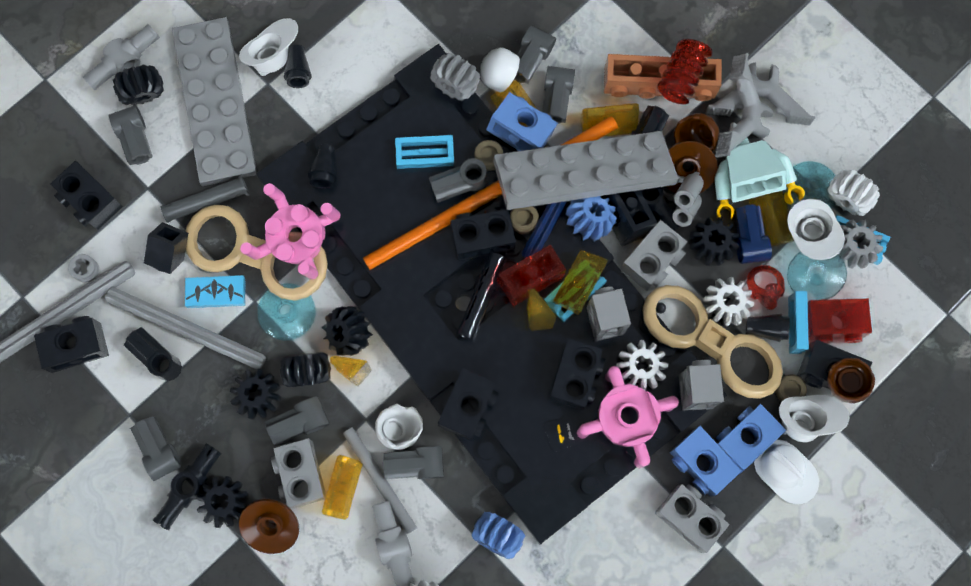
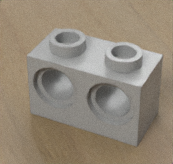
M660 220L624 261L621 270L646 291L652 284L658 287L668 275L664 270L670 263L676 266L686 254L682 249L687 244V241ZM667 242L670 244L672 251H661L658 243ZM644 262L651 264L654 272L651 274L644 273L640 269V264Z
M711 360L693 361L692 365L687 366L679 375L682 411L713 409L724 402L720 364L711 365Z
M308 438L273 448L275 456L271 457L274 473H280L282 485L278 486V491L283 504L287 503V506L293 509L327 499L312 440ZM293 452H299L301 463L295 468H290L287 464L288 456ZM306 481L309 486L308 493L304 497L298 498L294 493V487L298 482Z
M683 484L678 485L655 514L699 552L707 553L730 524L724 520L726 515L713 504L707 506L700 500L702 495L689 484L686 487ZM678 498L685 499L689 505L688 512L685 515L679 514L675 509V502ZM702 518H707L712 524V530L708 535L702 534L699 530V522Z

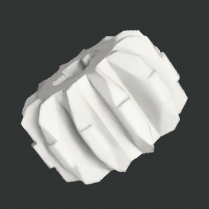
M843 169L833 178L827 189L829 198L835 201V205L843 208V211H849L852 215L864 216L871 208H874L880 196L879 188L872 183V179L866 178L864 174L857 173L856 170Z
M729 277L726 283L719 278L715 281V286L710 285L706 289L709 295L703 298V302L711 305L706 308V312L708 314L714 312L715 316L712 319L714 322H718L722 318L724 327H728L731 321L737 326L742 323V318L747 319L751 315L748 308H752L754 302L746 298L752 294V290L743 291L741 289L745 284L744 281L734 285L733 277ZM727 297L733 301L729 307L724 304Z
M644 340L638 342V349L634 344L629 343L627 345L628 352L621 351L619 357L625 362H619L616 366L620 370L626 371L622 373L623 380L629 377L631 379L629 384L636 385L637 382L639 387L646 390L648 384L650 388L655 389L658 386L656 379L663 381L666 378V375L660 370L667 369L668 363L659 362L665 356L664 351L655 354L653 351L657 345L652 343L646 349ZM639 362H646L648 367L645 370H638L636 365Z

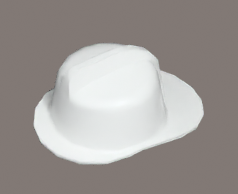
M287 18L272 23L256 38L244 45L239 54L241 62L245 65L254 66L261 76L281 69L288 59V46L295 40L298 34L296 21Z
M815 199L802 200L789 211L788 227L798 249L803 255L814 260H826L839 254L845 242L844 233L834 212L826 203Z
M828 395L789 397L783 400L779 406L782 426L786 429L783 434L803 443L811 442L820 435L841 432L847 427L850 419L849 411L845 405L838 399Z
M777 439L754 461L756 472L760 478L787 503L796 505L807 503L814 498L818 491L819 477L817 470L795 446L787 441Z

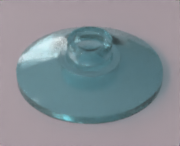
M814 161L801 162L793 166L797 178L795 184L802 187L805 192L802 200H821L832 208L836 202L829 198L827 189L830 186V182L836 177L833 171L827 166ZM810 182H815L818 185V189L811 188ZM787 185L786 190H783V194L788 190ZM791 192L793 204L789 205L791 208L800 202L795 192Z
M799 252L791 260L787 270V280L793 292L807 291L808 301L814 302L834 297L841 291L847 279V268L839 254L831 259L814 260ZM814 267L821 268V271L817 274L810 272Z
M290 283L281 284L284 287L291 289L300 287L296 284ZM268 290L259 302L258 320L263 330L271 337L283 341L294 340L307 333L313 325L316 316L315 303L311 295L304 299L292 301L281 299ZM284 305L290 306V311L287 314L280 313V309Z

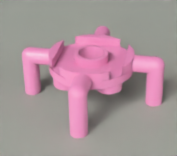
M266 184L263 191L275 201L278 211L265 223L266 243L255 247L245 242L241 245V252L254 260L261 259L272 253L283 262L297 264L298 272L311 280L316 279L318 271L313 258L318 255L322 242L325 240V226L339 220L340 212L330 203H324L321 206L323 215L318 216L304 205H289L281 190L273 184ZM296 227L301 228V238L296 242H290V231Z
M612 366L605 374V379L608 382H612L614 389L600 403L598 419L582 424L577 430V435L583 439L590 434L602 431L613 444L633 447L636 454L634 465L637 468H643L650 463V456L645 442L651 439L657 431L661 412L672 411L678 406L679 400L675 396L656 400L651 393L632 384L625 385L620 369L617 366ZM626 407L633 408L637 412V421L634 424L625 423L621 418L622 409Z

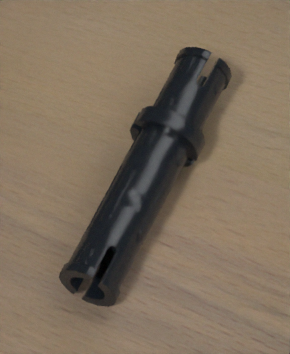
M489 252L481 275H478L475 282H477L475 291L456 332L459 336L474 341L494 290L498 289L499 276L507 261V258Z

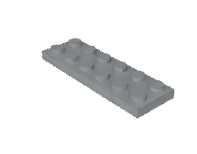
M227 17L172 28L201 186L235 180L239 178L238 175L242 174L243 178L255 176L257 168Z
M662 131L494 155L493 161L507 210L676 185L678 180Z

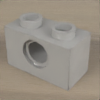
M604 287L595 291V295L591 296L586 307L594 340L599 341L624 335L631 322L622 289L613 290V287Z

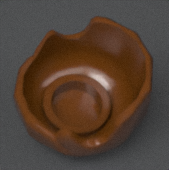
M703 113L691 114L677 123L674 130L675 144L682 141H697L713 151L716 149L719 140V127L714 119Z
M844 358L832 365L828 373L827 382L834 397L842 402L855 404L864 401L870 396L875 385V375L869 365L858 358Z

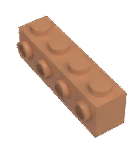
M608 54L604 67V93L611 94L614 97L639 95L641 98L649 99L655 96H667L671 100L688 97L695 98L697 101H709L715 99L721 88L722 59Z

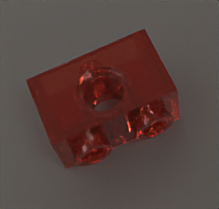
M550 244L499 273L498 282L512 306H515L564 278L566 268Z
M869 298L808 301L809 340L817 339L830 344L833 343V339H844V343L863 342L862 338L872 334ZM832 316H836L841 320V329L833 325Z

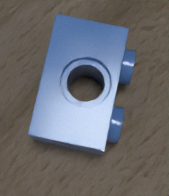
M509 92L492 115L487 131L518 151L544 148L558 123L552 120L547 113L540 112L529 105L524 98ZM519 122L525 123L528 127L522 126Z
M761 404L755 410L749 406L737 417L741 422L733 430L729 426L726 427L716 437L719 441L718 445L739 466L742 472L786 431ZM741 431H750L755 438L754 444L743 442Z
M701 426L695 428L670 451L674 457L672 459L673 464L681 472L685 473L687 471L695 479L692 482L693 485L704 496L707 493L710 497L716 496L742 472L739 466ZM699 455L707 457L710 462V467L706 472L700 470L697 466L696 461Z

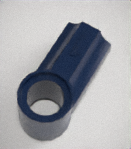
M754 204L736 208L734 215L737 232L739 233V239H737V244H739L737 250L739 263L770 261L772 247L768 235H765L760 206Z

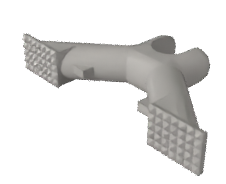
M748 53L733 57L729 80L737 85V92H739L743 104L741 121L737 124L731 123L729 131L719 133L715 154L717 158L730 156L731 151L750 134L758 138H765L770 133V130L762 125L760 118L772 117L773 111L759 100L747 62Z
M756 62L749 64L759 97H765L777 107V113L786 116V123L811 125L815 116H810L779 86V68L776 65L772 64L770 67L769 80L762 81L756 76ZM737 89L714 104L708 105L705 113L707 115L713 114L714 116L730 117L733 110L743 109Z

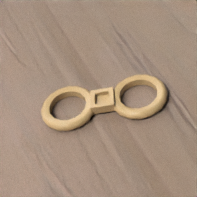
M212 205L202 208L192 216L186 227L185 232L189 233L186 254L194 265L204 271L219 273L230 270L241 262L261 270L263 282L271 293L281 299L292 301L304 299L312 295L320 288L326 278L328 263L325 250L321 246L320 252L314 258L318 271L316 279H310L303 286L294 289L281 285L274 274L273 267L276 257L272 253L261 259L254 260L241 252V245L245 242L258 247L266 243V241L249 235L247 223L241 214L229 206ZM225 217L235 227L237 235L235 247L224 259L217 261L209 260L202 255L198 248V232L209 219ZM290 232V242L298 241L302 233Z
M665 285L658 287L646 297L643 306V318L649 332L659 342L672 348L686 349L696 346L716 359L717 364H720L721 377L734 392L747 398L761 399L773 394L780 386L783 376L781 360L774 348L765 340L751 334L734 335L713 320H708V313L702 301L691 291L680 286ZM665 298H674L684 302L695 316L696 325L694 332L688 335H675L667 331L660 324L656 316L657 303ZM749 347L760 353L768 364V381L762 385H750L742 381L731 367L730 356L733 349Z

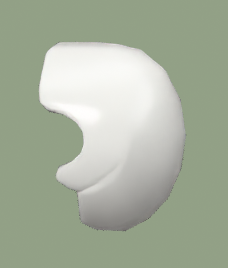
M501 47L491 50L483 58L480 65L482 82L497 92L505 91L514 80L519 69L520 58L518 55Z
M392 405L381 411L375 422L377 438L385 447L394 450H403L413 445L423 430V419L413 406Z

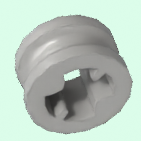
M79 254L71 259L68 270L78 281L90 282L97 277L99 266L90 256ZM83 262L88 265V272L86 274L79 272L81 270L80 264Z

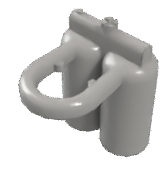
M694 172L686 177L677 175V183H682L678 191L674 194L664 191L663 194L667 200L676 203L677 207L672 217L674 222L681 227L691 224L702 203L699 193L703 188L704 182L702 177L699 176V172Z

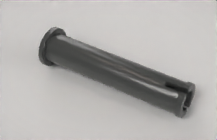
M242 174L238 175V179L172 203L161 205V212L165 221L169 223L172 220L200 211L202 208L219 204L243 194L249 196V190Z

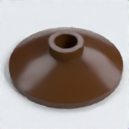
M682 141L668 149L677 175L686 177L694 172H699V176L702 177L704 182L700 193L712 185L718 167L715 155L709 147L697 141ZM689 161L693 163V166L690 169H684L682 167L683 164ZM678 182L676 185L666 187L673 193H676L682 183Z
M261 499L250 503L245 507L239 519V530L245 542L253 549L263 553H282L295 544L299 535L300 528L296 515L288 506L276 500Z

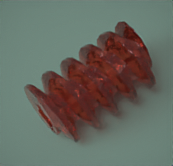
M694 39L678 41L676 50L673 51L671 60L666 66L667 70L663 72L662 80L657 85L659 93L673 103L688 104L689 100L686 96H693L695 91L692 87L698 85L699 80L697 77L703 75L704 71L701 67L707 66V58L711 57L712 49L705 43Z

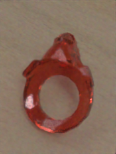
M760 265L754 267L747 276L748 289L752 290L750 297L758 299L767 310H774L777 307L779 297H783L785 292L782 274L774 267ZM759 272H769L775 276L777 284H768L763 289L755 283L754 277Z

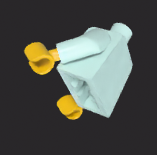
M748 138L744 139L731 151L730 156H726V160L720 163L714 179L716 199L720 200V206L716 213L717 218H721L720 211L722 209H728L731 213L730 218H733L734 208L729 204L728 199H731L732 203L786 190V185L788 190L784 194V200L787 204H793L791 192H795L798 195L799 201L805 195L804 189L795 184L797 178L789 157L776 149H771L768 143L763 140L750 143Z

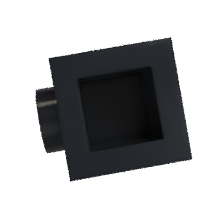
M162 222L148 234L144 264L158 271L171 274L184 261L189 233Z

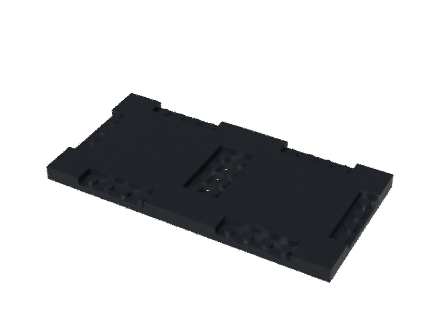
M438 43L396 73L391 83L307 143L301 141L256 173L264 186L270 183L281 190L289 205H304L318 216L323 215L321 212L322 204L330 203L340 212L339 220L325 226V240H323L321 246L325 250L328 263L327 269L359 311L365 312L366 320L372 322L370 325L440 416L463 368L496 382L494 391L499 392L493 408L487 407L482 416L487 421L480 437L474 435L472 441H469L456 434L455 436L534 539L541 545L637 468L634 465L636 454L633 447L613 444L602 431L590 434L583 439L577 435V430L582 424L598 419L600 403L614 389L612 382H608L605 379V374L610 367L616 366L619 362H625L619 357L621 351L628 352L627 345L629 343L634 344L638 349V342L644 340L646 349L652 343L657 345L653 351L655 354L664 351L665 356L659 362L668 363L667 369L660 370L666 375V378L663 381L656 379L658 386L655 389L650 388L647 384L646 391L651 393L656 400L675 396L679 400L678 406L672 411L661 412L657 431L651 439L645 442L649 456H652L710 409L682 411L679 375L687 366H691L692 362L698 359L690 349L672 348L659 342L649 332L643 318L645 299L614 262L615 258L600 240L594 242L590 237L583 240L581 233L573 234L574 226L567 225L569 217L566 215V212L570 205L568 201L535 262L529 261L522 256V251L532 232L529 234H519L514 231L515 249L497 253L507 258L505 263H514L518 268V272L514 276H506L501 271L498 289L494 290L474 341L456 334L465 314V311H461L456 307V301L463 296L471 299L477 282H475L478 275H481L489 255L458 261L451 224L372 270L368 269L363 257L479 192L468 191L437 202L429 177L459 167L466 160L475 158L476 147L486 140L497 142L502 147L503 153L518 151L487 131L493 113L475 92L469 99L461 101L455 97L451 98L446 93L443 94L441 89L435 87V83L430 79L433 65L442 55L447 54ZM453 135L454 166L397 169L395 138ZM319 144H330L335 148L337 180L333 183V187L329 189L313 187L308 178V173ZM409 146L402 147V150L448 148V146ZM447 155V156H427V157H407V158H402V159L441 158V157H448V155ZM496 169L486 171L488 180L484 188L498 181ZM472 170L466 177L470 180H477L482 174L477 170ZM503 195L471 212L472 215L483 214L486 209L492 207H501V210L506 209ZM547 204L533 206L538 212L539 219ZM493 224L489 227V231L495 235L505 231L504 227L500 224ZM296 227L297 230L302 233L301 228ZM465 230L460 234V237L469 241L474 239L476 234L472 230ZM587 260L593 269L595 268L599 272L598 274L607 280L601 288L613 287V290L622 289L631 325L622 336L595 341L586 308L590 299L565 322L544 303V299ZM584 271L553 302L557 304L588 273ZM592 279L561 310L565 313L596 281ZM656 313V316L660 324L667 331L671 332L670 329L666 326V324L661 320V318ZM568 339L603 349L601 358L606 359L601 376L595 375L592 386L597 387L593 404H587L584 410L549 400ZM581 354L575 357V363L578 367H590L591 362L586 355ZM639 362L636 365L638 370H645L648 367L646 362ZM629 377L624 380L625 385L631 381ZM569 383L566 386V391L570 396L579 397L582 395V388L579 384ZM723 391V396L725 398L727 394ZM466 399L463 401L461 408L465 413L472 414L478 410L479 405L474 399ZM626 407L621 411V418L625 423L634 424L637 421V412L633 408ZM566 416L576 445L553 452L544 423Z

